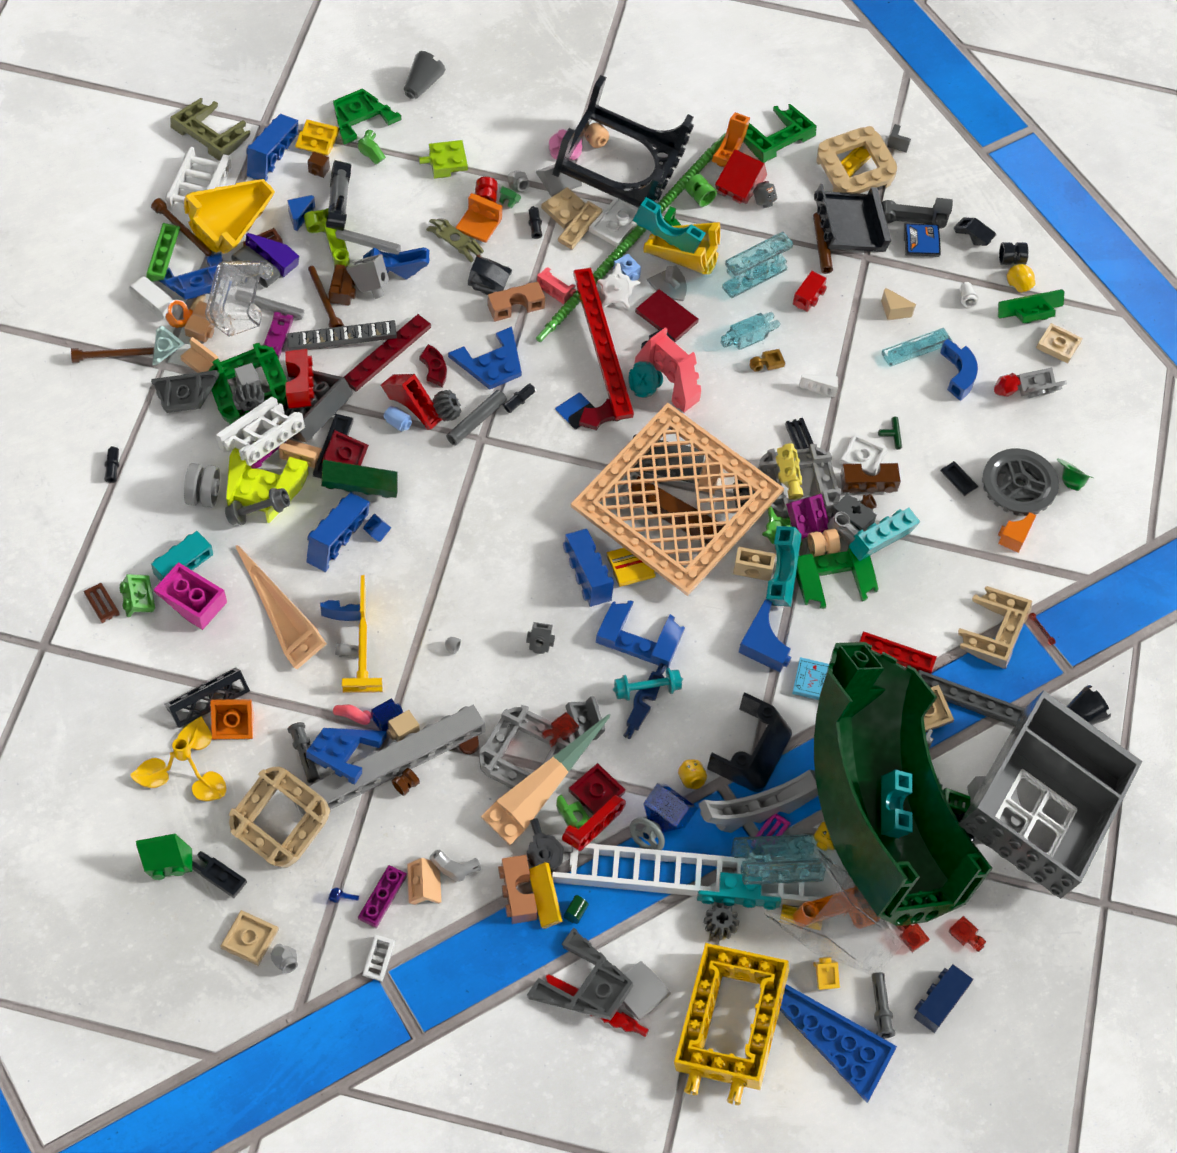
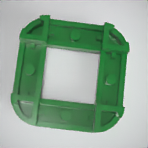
M255 343L253 344L254 349L222 362L219 359L212 362L213 365L209 371L216 370L219 373V377L211 391L218 411L229 425L250 412L237 410L233 403V393L228 380L236 377L235 368L250 363L253 364L255 369L262 366L271 390L264 393V402L270 397H274L277 399L278 405L282 404L284 406L288 404L286 397V383L288 381L273 347Z

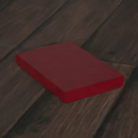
M660 289L635 310V313L657 330L667 328V332L674 339V342L679 340L699 321V318Z

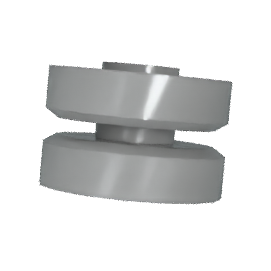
M189 464L184 484L185 504L196 506L201 502L203 507L213 508L215 506L220 483L218 466L208 465L203 469L201 464Z

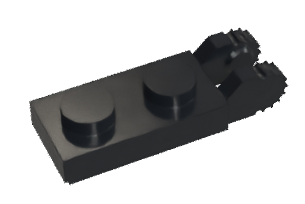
M202 851L197 856L207 864L206 867L203 868L198 863L192 861V870L232 898H235L247 883L244 877Z

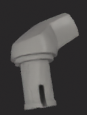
M435 850L429 857L443 874L454 881H463L466 875L481 870L477 858L460 864L452 861L441 850Z

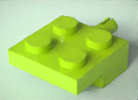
M463 140L430 143L429 156L419 157V163H430L434 179L451 177V172L467 171L468 164Z

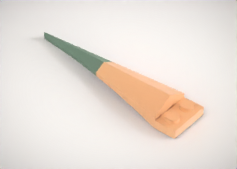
M610 714L606 715L496 800L481 816L509 846L526 830L530 820L535 818L610 718Z

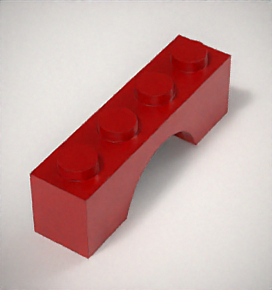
M307 349L285 351L288 377L295 378L286 383L288 407L290 409L311 406V398H314L312 355L308 356Z

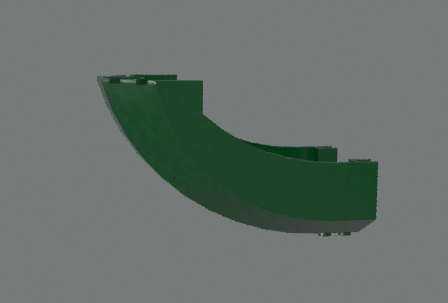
M866 642L836 643L819 697L814 732L815 777L825 824L844 868L878 917L896 926L925 923L966 905L993 868L969 838L965 830L959 826V821L945 798L931 761L926 739L924 716L937 699L936 694L915 668L909 665L905 668L896 663L897 659L887 653L882 652V654L873 651L871 649L872 645ZM894 770L912 774V793L906 796L903 802V810L912 812V832L900 838L881 834V776Z

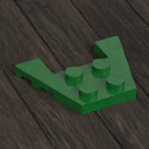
M363 88L333 100V107L343 145L357 140V134L351 126L380 114L388 126L402 120L400 113L393 112L391 107L380 103L375 96Z

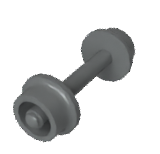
M272 488L269 491L270 499L243 507L239 501L235 500L225 508L226 518L231 525H244L246 523V514L270 506L280 513L290 505L289 495L284 488Z

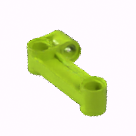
M329 208L305 213L304 221L309 233L325 232L334 268L336 264L345 265V267L349 266V252L345 240L336 238V229L326 227Z

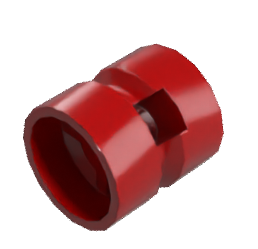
M480 177L477 179L475 194L496 203L497 181L491 177Z

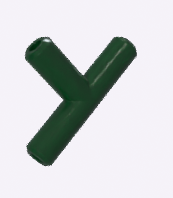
M894 416L891 418L892 429H879L878 436L894 437L895 449L899 450L902 448L899 419Z

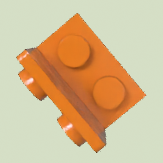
M471 193L468 197V210L456 226V229L465 235L486 243L502 220V205Z

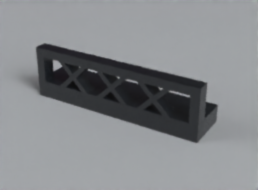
M235 667L164 705L167 711L171 713L177 727L180 728L211 712L210 701L213 699L216 691H225L222 700H231L250 692V689L241 670ZM240 680L244 689L238 692L230 691L232 683ZM201 699L208 701L205 709L201 711L194 709L197 701ZM183 708L190 710L188 717L180 721L176 712Z

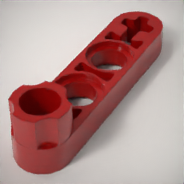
M617 795L613 796L579 829L569 825L562 835V840L579 851L583 850L620 815L626 805V801Z

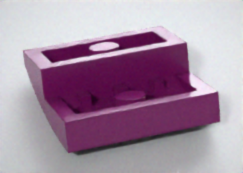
M822 493L786 504L791 525L796 527L802 534L801 539L808 537L809 533H823L824 530H828L829 520Z

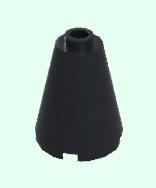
M1087 685L1066 707L1091 725L1108 720L1111 717V713L1107 714L1109 707L1097 690L1093 692L1090 689L1093 686Z

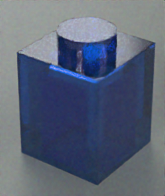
M392 698L371 709L372 720L380 731H387L389 729L388 721L404 713L400 704H395Z

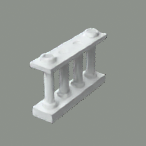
M190 147L188 153L184 155L182 166L170 191L166 193L165 200L167 201L168 209L172 210L175 202L184 204L185 197L179 195L181 189L197 192L222 187L232 168L230 156L223 154L221 161L216 162L195 157L194 147ZM193 163L215 168L216 171L215 173L207 174L191 170ZM187 176L210 181L209 186L202 187L186 183L185 180Z

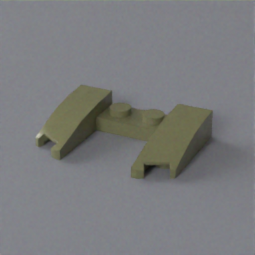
M199 98L170 117V127L182 136L187 133L208 148V154L221 161L223 154L230 155L250 136V130L245 132L243 129L246 127L244 120L221 135L202 123L218 107V103L215 101L209 106L203 105V98Z

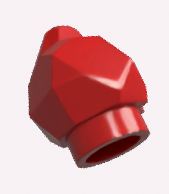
M1014 373L1000 376L994 386V392L996 395L1008 397L1018 390L1017 386L1021 382Z

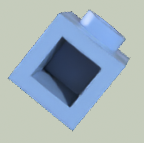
M629 254L614 261V268L616 263H620L622 274L629 276L630 280L636 281L640 278L641 266Z

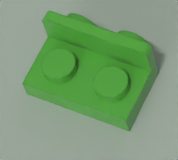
M127 574L119 587L120 593L123 595L122 606L126 611V617H131L134 612H153L155 610V603L149 575Z

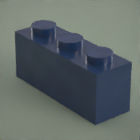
M954 964L949 969L944 968L938 976L940 979L937 985L933 983L926 992L929 995L925 1001L921 999L914 1008L917 1011L914 1019L933 1033L938 1030L973 981V978Z

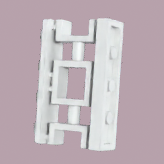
M270 397L216 434V438L221 451L230 452L236 447L240 449L241 460H246V464L251 466L304 429L305 424L302 413L294 412L286 416L283 405H278L277 399ZM263 428L268 430L262 435L256 434Z

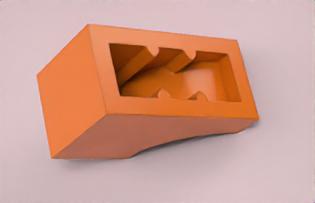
M1029 512L1020 521L1009 520L1006 527L1002 525L998 536L1001 537L998 544L1019 553L1036 515Z

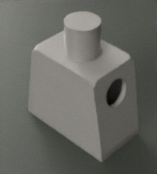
M382 254L356 260L346 268L360 292L371 291L375 299L384 296L382 287L389 281Z

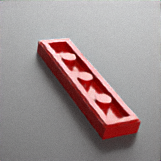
M864 631L859 641L872 645L871 649L879 654L885 652L896 658V663L904 667L909 665L918 672L921 670L931 674L937 656Z

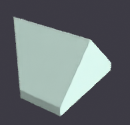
M164 326L156 329L152 364L155 366L185 344Z

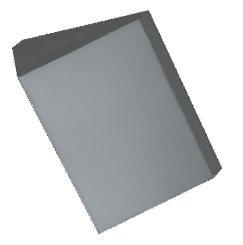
M555 164L536 171L551 197L567 187L572 190L582 186V182L563 173L559 177L552 175Z

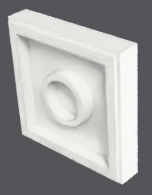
M854 433L839 464H862L863 472L869 476H874L888 448Z

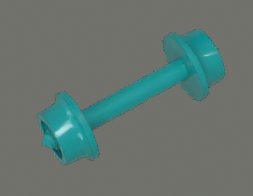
M666 668V678L628 683L627 676L622 675V678L614 680L613 691L617 699H626V701L630 700V691L666 685L669 693L673 694L674 691L682 689L683 678L679 670H670V668Z

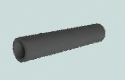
M496 390L446 435L448 441L454 446L459 444L507 400L505 394L500 390Z

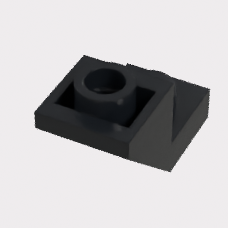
M963 217L954 226L955 233L969 234L974 245L987 246L996 236L992 229L977 218Z

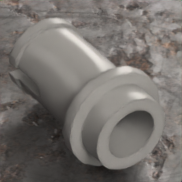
M343 642L337 643L335 655L359 658V645L343 644Z

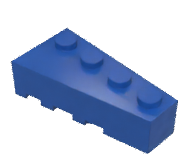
M583 529L565 534L563 549L570 556L569 563L571 568L576 571L577 584L582 586L583 599L588 601L590 607L612 601L614 580L612 577H608L606 565L602 566L600 553H595L596 546L588 530Z

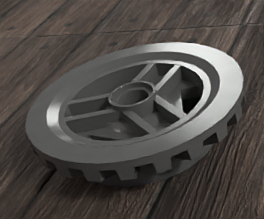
M1012 448L1000 451L989 459L983 471V489L988 493L987 497L989 500H993L994 505L997 507H1003L1005 512H1008V510L1012 511L1014 515L1022 513L1024 516H1027L1029 512L1038 514L1041 510H1046L1053 503L1058 493L1059 480L1055 469L1044 457L1030 450ZM1000 473L1005 474L1002 486L997 485L996 481ZM1015 480H1023L1025 485L1020 486ZM1032 499V501H1027V502L1018 501V500Z

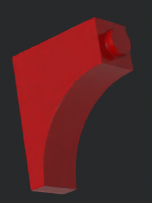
M393 374L380 385L390 400L397 401L412 411L427 430H431L442 421L435 412L433 401L415 374Z

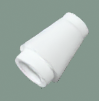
M964 282L961 284V303L967 308L974 307L977 304L978 296L971 283Z

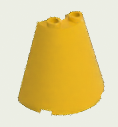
M720 222L692 224L706 233L694 254L681 251L653 234H650L649 239L644 243V253H649L696 272L709 275L714 270L719 253L717 248L720 245ZM680 225V226H673V227H675V228H685V227H687V226H689V225Z

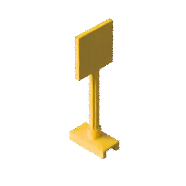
M361 575L358 671L356 672V678H342L343 693L383 692L382 678H368L365 575Z

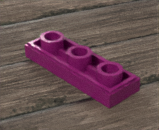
M388 865L361 910L358 920L377 929L405 881L407 873Z

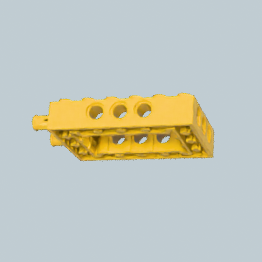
M705 943L674 1060L676 1071L689 1074L684 1089L685 1093L690 1095L692 1091V1095H698L702 1077L730 1083L731 1087L727 1102L732 1105L733 1101H735V1105L741 1104L744 1087L761 1090L789 974L788 960ZM722 977L760 985V997L758 1004L755 1005L756 1014L753 1024L750 1025L751 1034L749 1042L745 1045L746 1058L736 1057L732 1053L727 1055L714 1052L710 1048L708 1050L704 1049Z

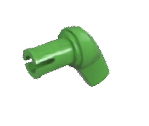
M367 130L364 137L358 141V149L377 165L386 157L378 144L373 141L376 133H373V130Z

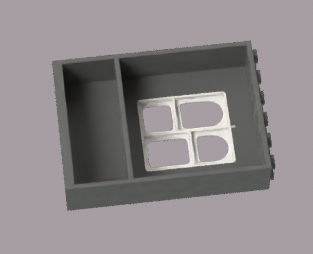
M1043 690L1023 710L959 826L1061 899L1082 882L1143 761ZM1021 778L1026 779L1041 791V795L1031 813L1011 800V796ZM1048 798L1054 799L1068 810V815L1062 826L1042 812ZM1004 808H1009L1025 820V824L1019 833L1000 820ZM1037 820L1056 833V838L1047 853L1028 840L1029 833Z

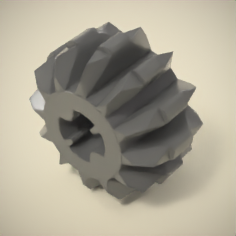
M247 382L245 385L240 384L239 388H234L232 396L237 410H242V412L253 410L262 404L265 398L260 385H255V383L247 384Z
M442 390L434 395L432 399L433 407L439 418L445 422L452 421L460 416L461 404L458 401L459 399L456 398L455 393H452L451 390Z
M723 903L720 905V908L714 904L712 910L706 911L707 917L703 920V923L707 924L705 930L712 931L711 937L718 935L719 940H722L723 935L729 939L731 933L735 934L737 932L736 926H739V920L736 919L738 916L737 912L731 913L732 907L729 906L725 909Z

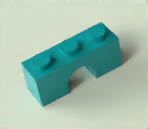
M894 770L881 776L882 835L900 838L912 832V812L903 810V802L906 796L912 793V774Z

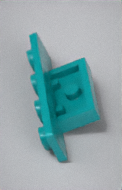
M720 872L719 892L699 890L697 894V901H701L703 904H713L714 902L723 903L724 906L738 904L743 905L745 908L760 906L767 910L779 908L782 898L761 896L762 876Z

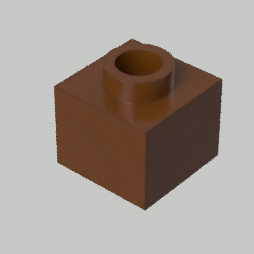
M313 152L307 161L308 172L315 176L324 178L330 169L329 157L317 152Z

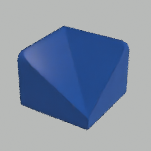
M374 513L363 529L375 540L381 542L391 527Z

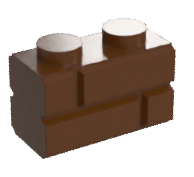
M335 265L328 293L330 303H340L341 305L349 306L351 299H355L356 289L354 287L356 284L346 269L348 266Z

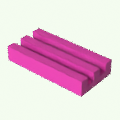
M777 813L766 821L751 841V845L757 846L758 850H763L764 854L768 856L790 826V822ZM777 819L778 821L769 831L764 840L760 843L758 840L761 838V836L764 834V832L767 830V828L770 826L773 820ZM783 823V824H784L783 827H782V828L780 829V831L777 833V835H776L775 838L772 840V842L769 844V846L766 847V846H765L766 843H767V842L769 841V839L772 837V835H773L774 832L777 830V828L780 826V824Z

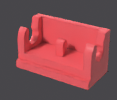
M549 267L545 268L537 275V282H539L543 291L562 304H565L576 293L575 285H566L549 272L551 270Z

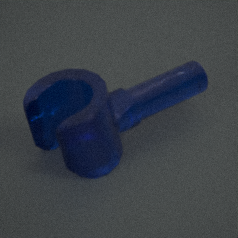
M333 888L328 897L334 903H338L340 898L359 900L358 895L347 894L339 888Z

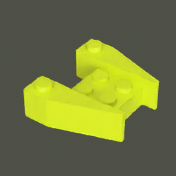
M236 447L229 456L226 498L228 506L235 500L246 507L270 499L269 491L272 488H284L291 501L303 488L309 474L308 463L293 457H289L282 474L279 475L259 468L252 469L251 466L246 464V460H241L240 449ZM272 506L259 510L265 512L267 523H270L279 514Z

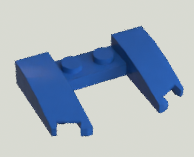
M630 600L625 604L612 602L596 635V643L658 666L660 663H663V665L665 664L669 668L685 627H680L674 621L675 617L670 614L657 643L622 630L634 601Z

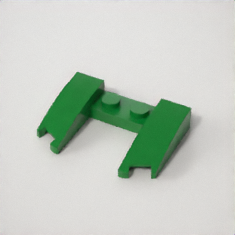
M788 104L789 109L781 111L778 106H774L773 111L786 127L766 137L749 123L743 142L761 162L765 163L777 157L778 150L798 140L804 143L815 137L817 125L791 104Z
M849 547L844 552L813 557V554L798 556L796 578L805 605H808L810 599L820 602V608L825 609L826 602L819 576L852 571L862 602L868 599L867 592L871 589L878 592V584L871 556L859 561Z

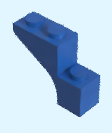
M422 247L402 251L396 255L373 248L363 255V259L382 254L387 273L391 271L407 280L429 264L430 250Z

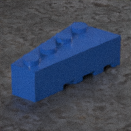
M279 114L268 127L264 128L255 141L248 145L246 154H248V177L267 181L268 172H273L276 160H281L285 149L289 148L298 134L297 119Z
M352 492L343 497L339 505L331 509L325 520L322 519L318 527L309 533L307 537L309 542L306 562L326 572L329 569V561L337 558L341 545L346 546L352 532L355 533L368 516L370 502Z

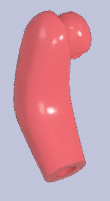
M350 704L336 705L333 708L334 715L349 718L362 725L369 724L372 718L371 712L367 710L362 712Z

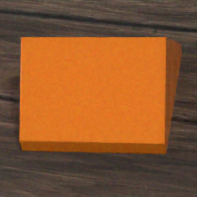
M252 699L210 701L212 739H253L254 710Z

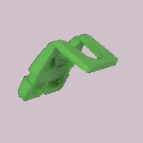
M562 795L557 797L556 807L559 814L564 818L567 827L571 825L579 829L590 819L579 801L568 806ZM573 812H580L583 815L582 820L578 822Z

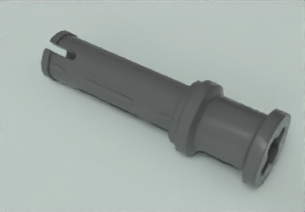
M297 722L290 725L287 730L292 736L293 748L298 750L307 782L313 783L320 779L315 763L308 758L306 759L310 738L306 736L304 730L305 723Z
M876 972L871 975L876 1004L874 1019L877 1021L878 1027L876 1035L883 1039L891 1038L896 1034L892 1027L891 1019L893 1018V1013L889 1010L885 973Z

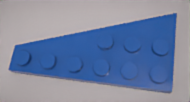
M786 984L780 1011L868 1103L897 1046Z

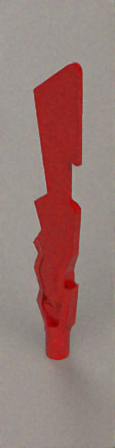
M550 974L546 975L549 984L573 997L579 990ZM616 1012L611 1020L601 1018L604 1023H609L613 1028H622L625 1032H635L644 1037L649 1032V1029L638 1024L635 1019L624 1012Z

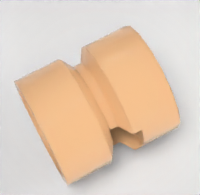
M835 528L824 530L823 534L821 532L808 534V547L813 557L824 555L825 552L827 554L840 552V538Z

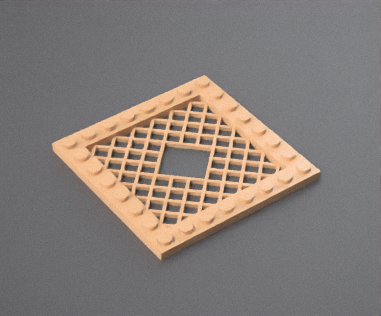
M667 403L571 503V507L688 596L783 493L784 488ZM666 434H676L677 441L666 442ZM663 437L664 442L657 443ZM677 445L678 453L668 454L667 446ZM680 445H691V452L681 453ZM664 446L665 454H654V447ZM651 449L652 455H646L647 452ZM705 455L706 463H695V456ZM692 456V464H682L681 457ZM679 457V465H669L668 458ZM665 458L666 466H656L655 459ZM652 459L653 467H642V460ZM639 462L640 468H633ZM719 466L720 474H710L709 467ZM696 467H706L707 475H697ZM683 468H693L694 475L683 476ZM669 469H680V476L670 477ZM656 470H667V477L657 478ZM643 471H653L654 478L644 479ZM630 472H640L641 479L630 480ZM627 475V480L621 481ZM724 477H734L735 484L725 485ZM711 478H721L722 485L711 486ZM697 479H708V486L698 487ZM694 480L698 511L661 514L657 482ZM641 483L642 491L631 492V484ZM644 483H655V490L645 491ZM628 484L629 492L618 493L617 485ZM615 487V493L608 494ZM749 487L750 495L739 496V488ZM722 489L723 497L713 498L712 490ZM725 489H736V496L726 497ZM709 490L710 498L699 499V491ZM656 494V502L646 503L645 495ZM642 495L643 503L633 504L632 496ZM629 496L630 504L619 505V497ZM616 497V505L606 506L605 498ZM737 500L738 508L727 509V501ZM740 500H748V501L741 507V505H740ZM724 501V509L714 510L713 502ZM710 502L711 510L701 511L700 503ZM657 506L658 514L647 515L646 507ZM644 507V515L634 516L633 508ZM630 508L631 516L620 517V509ZM617 509V516L609 510ZM735 512H737V513L729 520V518H728V513H735ZM725 513L726 521L715 522V514ZM712 514V522L702 523L701 515ZM698 515L699 523L689 524L688 516ZM685 516L686 524L675 525L674 517ZM658 518L659 526L648 527V519ZM661 518H672V525L662 526ZM645 519V527L635 528L634 520ZM631 520L632 528L624 521ZM723 525H725V526L717 533V531H716V526H723ZM713 526L714 534L703 535V527ZM700 527V535L690 536L689 528ZM686 528L687 536L676 537V529ZM673 529V537L663 538L662 530ZM659 530L660 538H649V531ZM646 531L647 539L638 532ZM701 539V548H691L690 540ZM704 539H712L706 546L704 545ZM674 541V550H664V542ZM677 541H688L687 549H678ZM661 542V550L653 543ZM689 552L690 561H679L678 553ZM692 552H700V553L692 560ZM667 554H675L676 561Z

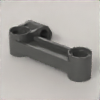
M938 197L933 208L896 204L892 200L882 202L887 223L902 221L939 225V229L946 227L953 206V199Z

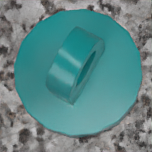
M637 362L629 372V387L637 397L647 398L652 396L656 389L662 385L663 375L650 362Z

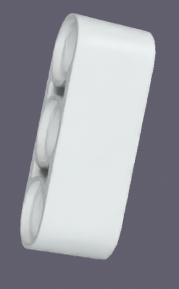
M142 276L129 286V291L138 301L160 319H165L166 313H168L167 308L174 301L170 296L145 276ZM176 304L172 306V313L178 308Z

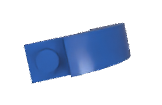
M947 339L943 342L940 353L952 362L959 372L950 380L947 390L961 401L973 388L978 373V364L974 354L967 346L960 349L957 344Z

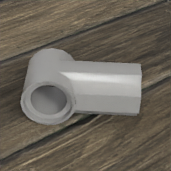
M842 511L837 512L827 525L828 530L835 528L838 534L849 544L855 539L854 535L860 531L850 522L848 514Z

